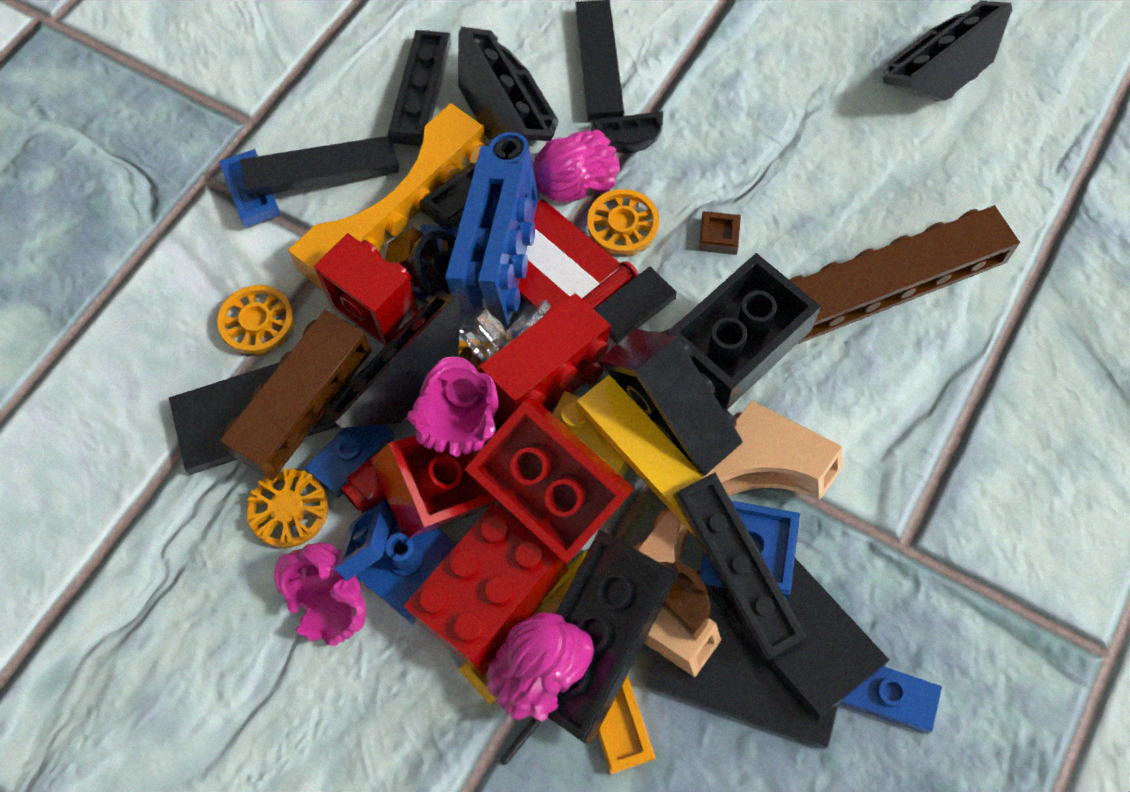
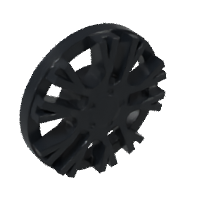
M432 231L421 236L412 244L411 257L407 259L409 263L407 269H411L413 274L411 281H414V284L412 285L414 288L417 286L426 295V301H429L439 290L450 294L445 277L452 255L450 252L454 247L456 237L445 231ZM437 239L443 240L442 251L438 247ZM420 254L424 257L425 262L420 260ZM421 268L426 269L425 274H422ZM426 279L430 281L431 287L426 282Z

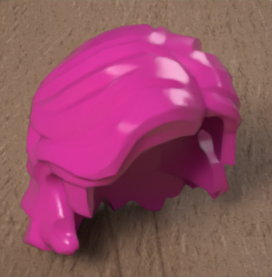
M598 129L575 132L566 138L559 137L547 142L533 163L538 192L547 195L549 199L557 203H570L586 198L587 189H591L595 193L609 192L614 187L616 175L620 171L619 159L614 156L617 149L608 146L611 142Z
M445 357L441 359L427 374L420 389V396L414 402L413 410L408 411L407 419L416 428V440L418 443L424 444V447L428 449L434 447L435 451L439 453L449 448V453L456 457H459L461 453L469 454L472 450L476 452L482 449L485 441L495 434L493 418L498 409L499 400L494 380L486 373H478L474 365L462 357Z
M325 542L307 544L302 549L280 556L274 567V582L278 592L287 600L288 611L297 614L299 606L305 611V614L299 620L300 625L295 628V631L299 635L305 636L310 642L323 639L326 644L336 646L340 642H345L355 632L362 629L365 623L366 607L364 604L365 600L361 596L360 583L356 576L346 581L335 570L341 550Z
M546 612L534 614L527 620L512 627L506 638V643L495 653L496 658L488 664V691L494 697L498 695L497 703L499 706L504 708L506 714H511V718L516 721L528 716H532L540 722L548 719V713L558 708L556 695L561 690L562 693L567 691L572 684L581 679L591 663L594 648L590 635L580 630L577 626L565 622L561 615Z

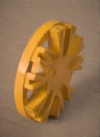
M617 189L604 193L593 202L587 216V227L591 239L610 255L616 253L626 254V257H630L631 254L634 256L638 251H645L647 247L651 246V242L655 239L658 232L659 214L654 203L644 194L629 189ZM623 198H630L629 206L623 205ZM614 199L617 207L610 210L604 203ZM639 203H642L647 208L641 213H637L634 210ZM597 212L605 217L595 215V213ZM604 225L607 228L597 232L594 226ZM638 231H649V234L646 237H643L641 234L638 233ZM610 234L613 235L608 241L604 240ZM633 236L637 243L633 244L630 237ZM623 240L626 245H615V242Z
M252 285L237 290L224 301L218 313L217 326L224 341L238 353H243L247 356L248 354H255V356H260V354L266 355V351L278 345L283 346V342L288 340L287 336L293 331L294 313L289 300L281 291L266 285ZM257 294H268L263 304L257 302ZM247 296L250 304L244 306L240 299ZM279 300L281 301V302L278 303L276 306H274L271 310H269L277 301H279ZM231 307L240 311L238 317L227 316ZM286 312L285 320L274 319L278 314ZM237 326V327H234V328H231V329L226 330L227 327ZM275 326L281 328V330L278 332L272 329V327ZM240 334H245L241 343L233 340ZM264 336H273L271 340L262 343ZM252 337H256L255 345H251Z
M284 468L273 481L264 476V479L258 482V487L250 492L251 496L247 499L249 503L246 516L249 525L261 541L276 548H292L308 542L322 529L328 516L329 501L325 489L315 477L303 470L297 471L294 468H290V470ZM294 479H298L295 490H291ZM284 480L285 485L283 489L275 490L273 485ZM309 483L315 487L316 490L312 493L301 496L302 491ZM265 491L274 495L271 500L262 496ZM320 501V506H306V503ZM258 504L268 505L267 510L256 514ZM306 514L317 517L315 523L309 529L301 523ZM270 517L273 518V519H271L270 521H268L264 526H262L261 528H259L258 525H260L261 523L265 522V521L268 520ZM296 525L299 536L293 538L290 527ZM276 526H283L281 539L270 537Z

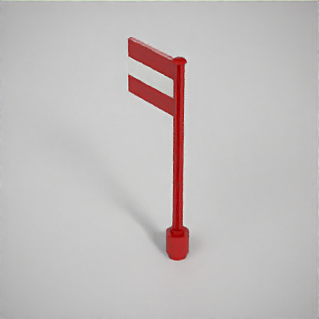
M543 198L538 201L533 221L535 224V240L533 246H527V274L524 279L520 278L518 288L520 296L543 317L574 293L595 309L638 276L633 264L627 261L619 263ZM379 452L347 476L346 480L348 482L340 488L346 498L361 514H364L368 509L373 508L381 501L387 500L371 462V459Z

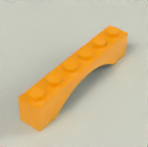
M452 103L446 106L425 125L423 143L418 158L408 175L394 191L377 204L355 215L336 221L316 224L288 249L296 269L324 291L313 266L347 233L360 242L363 240L369 241L380 251L381 247L393 236L401 234L406 228L407 223L420 212V200L471 163L477 162L481 146H486L484 126Z

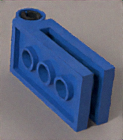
M506 132L496 136L489 146H481L445 277L452 296L456 297L461 303L460 319L462 323L478 324L481 309L487 308L493 326L509 327L512 312H517L519 308L520 290L518 285L520 278L524 279L527 274V246H533L535 240V224L533 221L539 193L528 142L523 135L516 132Z

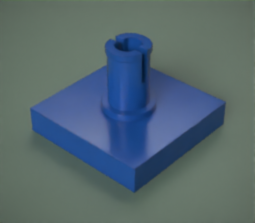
M394 516L382 558L358 573L356 578L413 625L415 620L404 605L454 549L457 543L438 528L408 539L406 535L401 533Z

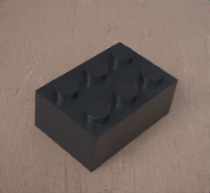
M755 253L667 332V335L678 336L689 345L693 352L691 360L698 371L705 374L711 380L715 387L713 395L720 406L728 410L812 330L821 306L759 254Z
M635 329L597 361L606 375H610L696 469L705 476L743 443V440L734 428L737 426V422L733 415L718 403L713 395L715 392L713 383L705 374L698 371L691 360L693 352L682 338Z

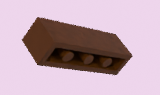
M324 309L316 320L311 321L306 326L301 340L293 350L281 357L277 370L269 380L261 384L254 391L251 402L241 415L229 422L224 436L220 440L228 452L237 460L273 481L325 412L323 410L337 398L372 352L365 332Z

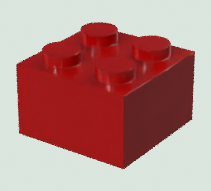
M347 233L313 266L331 307L383 346L419 311L416 303L417 296L410 282V273L398 262L393 261L389 263L382 258L378 249L367 240L360 242Z
M416 435L387 444L371 459L402 534L411 539L476 514L497 501L493 495L464 470L480 452L479 450L476 452L472 450L469 454L461 453L459 457H456L449 453V448H446L442 453L436 452L434 447L431 449L425 448L424 444L418 443Z

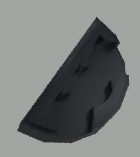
M663 111L591 120V130L598 129L605 134L604 137L608 138L611 142L608 146L615 147L618 153L639 152L647 149L658 140L663 129Z

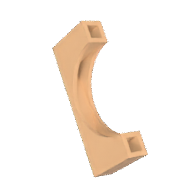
M751 400L743 412H737L733 416L737 422V426L734 428L743 440V443L704 477L716 472L728 496L752 489L779 488L797 491L820 500L843 468L842 446ZM665 508L656 518L654 530L645 542H639L634 548L659 562L674 563L675 561H681L682 550L690 531L670 509ZM662 607L644 644L693 677H696L720 643L721 638L717 624L708 619L706 628L699 638L695 640Z

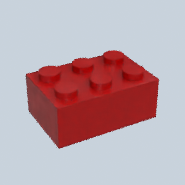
M576 293L479 366V373H486L494 380L499 404L493 419L500 427L524 400L536 399L550 411L557 406L565 391L574 395L575 390L585 382L587 384L593 383L603 373L604 370L597 360L609 348L608 338L611 325Z
M536 399L524 400L464 469L566 564L571 561L635 490Z
M493 503L407 601L404 607L418 625L483 677L488 671L490 661L496 658L495 653L506 643V638L512 627L533 616L542 605L543 600L568 569L566 563L531 530Z

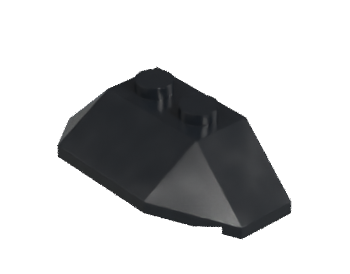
M981 0L972 5L971 10L954 15L933 27L882 66L883 83L914 96L929 98L934 101L950 99L959 89L969 81L977 78L979 73L994 62L1012 12V3Z
M461 27L458 32V87L475 118L484 126V133L487 139L493 140L502 133L516 132L523 135L527 141H551L559 120L529 70L509 49L497 42L499 38L491 30Z
M439 290L323 411L341 428L401 423L407 417L408 411L413 410L414 402L420 396L422 384L432 368L445 357H459L460 301L456 297Z

